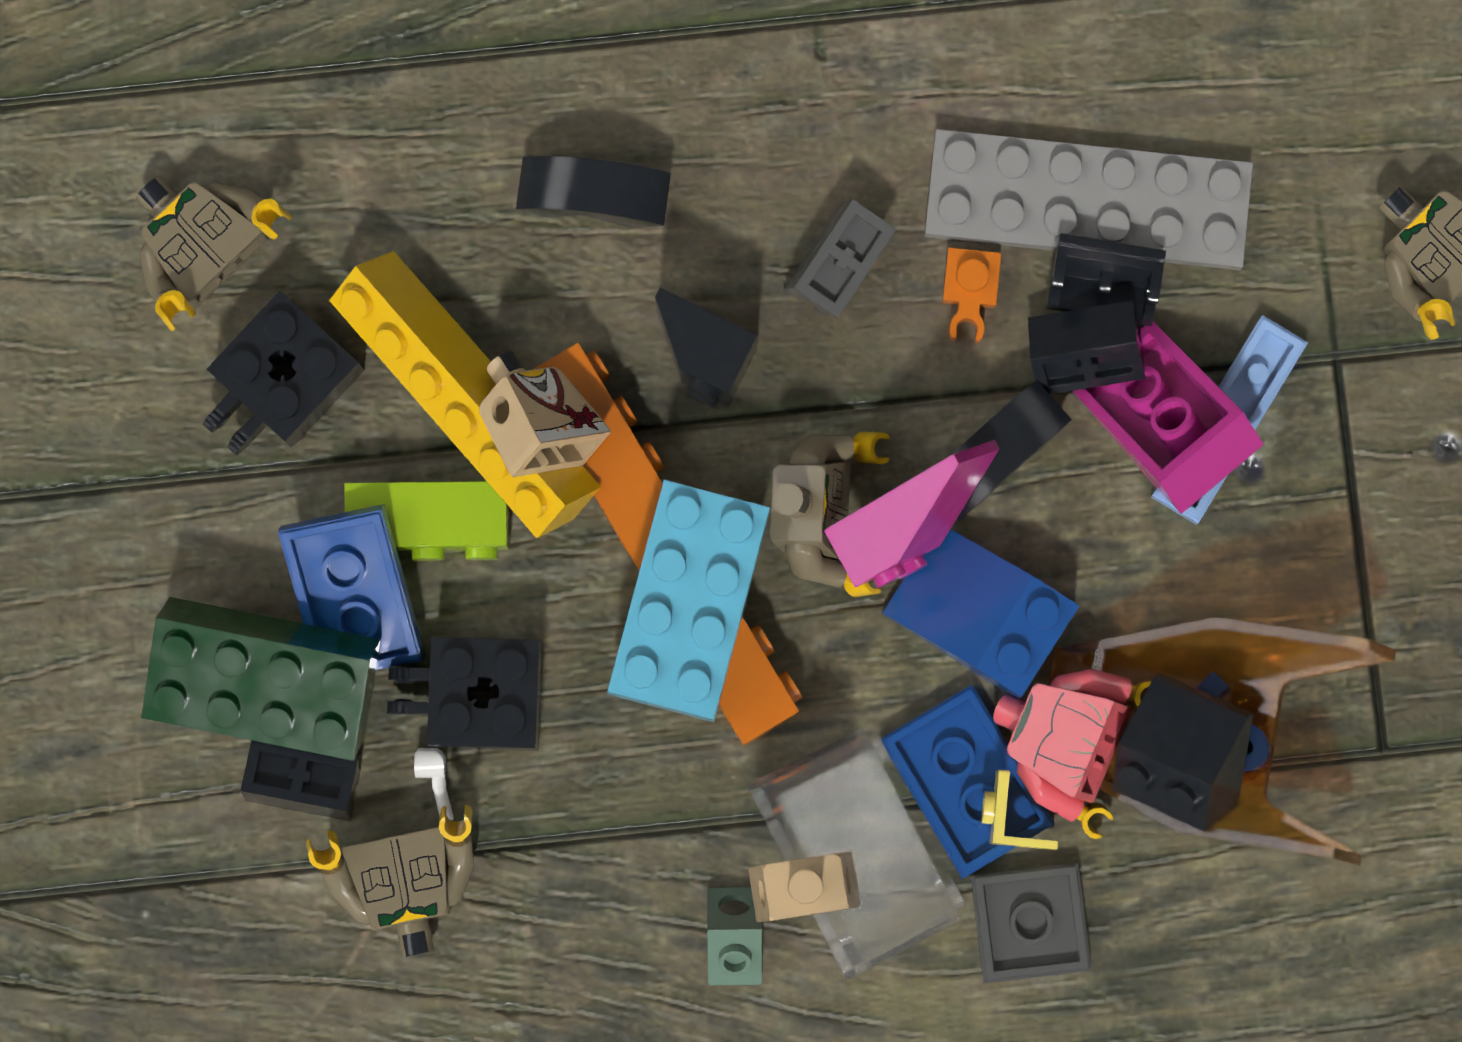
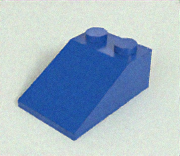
M950 529L939 547L923 555L927 565L904 578L882 614L1005 693L1021 698L1079 608V605L1036 577Z

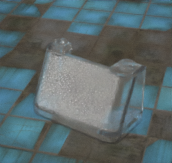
M863 728L747 784V788L762 817L765 819L767 827L785 861L852 851L860 906L812 914L846 981L961 921L957 910L966 906L953 879L949 877L943 881L941 880L883 765L890 762L891 759L877 732L867 736Z

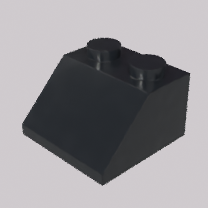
M659 288L655 296L657 313L680 381L686 385V395L710 408H715L717 402L729 406L757 351V335Z
M1157 674L1153 678L1118 744L1112 790L1205 832L1239 804L1253 713L1167 675Z

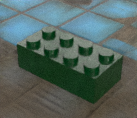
M169 597L155 619L141 718L354 761L365 737L381 639Z

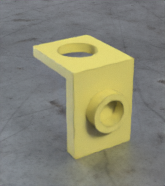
M997 770L994 792L984 791L981 823L991 824L989 844L1058 850V841L1004 836L1010 771Z

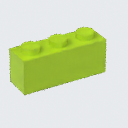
M487 481L344 483L345 512L385 504L397 552L412 551V560H444V551H465L466 560H496L497 550H510L509 506Z

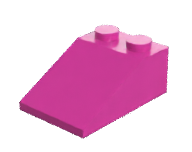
M1153 322L1152 326H1144L1140 329L1146 379L1074 390L1072 392L1151 483L1182 514L1264 444L1244 412Z
M995 440L947 457L824 530L855 588L873 580L877 588H881L927 565L923 555L941 545L998 453L999 447Z

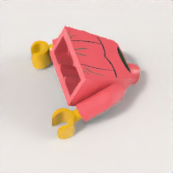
M1096 669L1058 675L1051 682L1050 686L1036 683L1032 687L1027 701H1023L1010 694H1005L999 700L993 716L996 724L1014 731L1007 746V754L1018 761L1017 774L1034 801L1070 822L1075 819L1079 820L1084 832L1093 839L1103 837L1100 831L1088 826V820L1093 814L1101 813L1108 819L1113 820L1110 810L1104 804L1094 803L1132 709L1137 710L1141 702L1140 695L1142 691L1151 684V681H1144L1132 685L1129 678ZM1128 700L1131 702L1133 708L1123 704H1125ZM1084 801L1090 802V804L1085 806Z

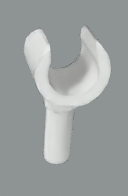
M418 748L414 756L415 778H432V789L439 816L441 808L446 806L447 817L450 820H454L446 789V756L438 748Z

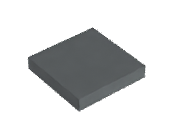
M1078 863L970 876L983 983L1092 971Z

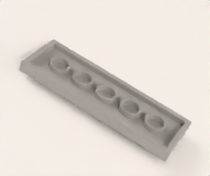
M936 129L924 237L1056 251L1060 233L1166 250L1165 263L1241 270L1244 261L1253 163Z

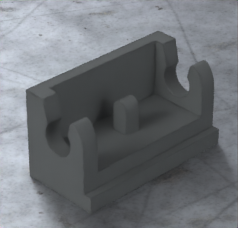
M854 199L841 202L783 290L795 298H802L815 306L814 310L824 316L832 315L838 318L896 231V228Z

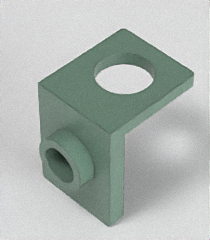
M751 887L708 888V985H761L762 922H756ZM728 901H741L750 907L747 912L740 915H728L719 909L723 903Z

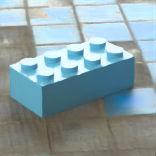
M667 480L663 481L607 692L609 695L715 722L768 522L770 507Z

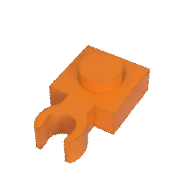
M948 247L942 303L958 305L957 313L953 316L949 325L948 334L951 341L956 340V327L958 324L966 321L972 323L976 328L975 343L979 344L985 328L979 311L980 307H996L1001 253Z

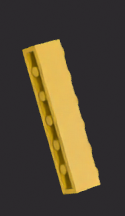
M394 251L354 267L329 300L536 538L572 521L601 488L597 481L583 466L512 477L479 413L481 402L496 385L487 372V366L491 362Z

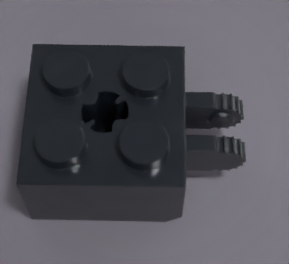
M279 291L206 369L230 392L211 411L203 425L211 433L217 431L244 404L254 415L242 428L235 432L227 448L235 455H238L267 426L286 444L292 447L303 438L364 372V369L348 352ZM289 358L295 359L292 364L293 369L297 372L295 376L287 380L282 375L281 381H276L274 379L278 372L275 368L276 365L282 360L288 362Z
M431 637L430 668L389 667L388 680H394L396 683L429 682L428 702H413L411 699L387 701V714L428 716L427 746L539 751L543 644L540 640ZM492 680L490 686L494 689L496 687L499 688V697L490 699L488 708H477L476 706L479 704V701L471 699L472 690L480 688L481 681Z

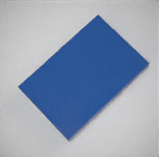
M385 504L282 525L279 528L278 535L303 624L381 639L376 670L423 661L425 651Z
M973 685L879 740L961 879L1017 847L989 844L991 824L981 823L984 791L994 792L997 770L1010 771L1004 836L1032 838L1055 824L1047 809L1034 801L1018 776V761L1007 754L1008 744Z

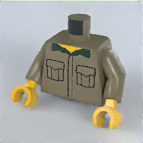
M155 177L149 181L136 196V199L154 217L140 231L146 243L142 246L139 256L146 290L155 302L156 313L170 331L176 329L172 319L180 311H187L191 318L195 317L196 312L194 309L199 307L268 241L265 235L270 239H277L278 234L271 229L272 223L277 218L283 216L290 221L292 215L277 201L263 199L250 190L213 182L202 187L193 181L177 195L160 177Z
M1400 186L1379 207L1401 230L1383 248L1387 255L1384 268L1392 299L1415 320L1421 321L1427 338L1434 340L1439 337L1437 328L1433 323L1434 321L1443 319L1447 320L1453 327L1456 325L1450 303L1462 292V190L1449 193L1442 189L1423 207Z
M861 431L853 439L849 435L808 436L798 443L790 455V462L775 464L773 470L770 539L786 555L792 573L798 578L838 588L844 584L845 590L852 597L881 593V589H874L869 583L854 587L824 530L848 516L851 462L849 461L852 457L855 461L866 464L882 465L890 460V457H877L874 451L875 443L878 439H890L887 433Z
M465 805L464 819L462 821L450 820L446 815L447 808L443 806L440 811L439 827L343 847V856H341L337 834L331 830L327 831L331 844L327 850H316L312 846L311 840L307 839L306 846L309 861L320 870L332 897L356 922L370 924L372 930L396 926L402 957L434 951L428 919L451 914V906L456 905L462 900L474 869V855L470 833L473 810L469 805Z

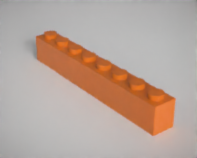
M578 342L534 369L555 367L561 370L611 430L608 437L585 462L583 467L601 486L594 497L636 568L640 571L663 485L657 473L665 469L651 443L647 441L640 445L629 428L638 422L623 396L620 395L613 400L602 383L610 378V375L596 351L592 350L585 354ZM742 617L719 707L744 747L798 715L799 710L794 703L802 699V696L788 672L784 671L777 675L770 664L767 656L775 651L760 625L758 624L750 629Z

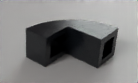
M562 156L523 157L516 209L549 218L583 215L630 228L663 226L665 223L671 173L632 164Z
M1037 380L1009 402L953 453L955 454L995 440L999 447L998 453L957 517L959 521L982 503L1002 482L1040 451L1072 420Z

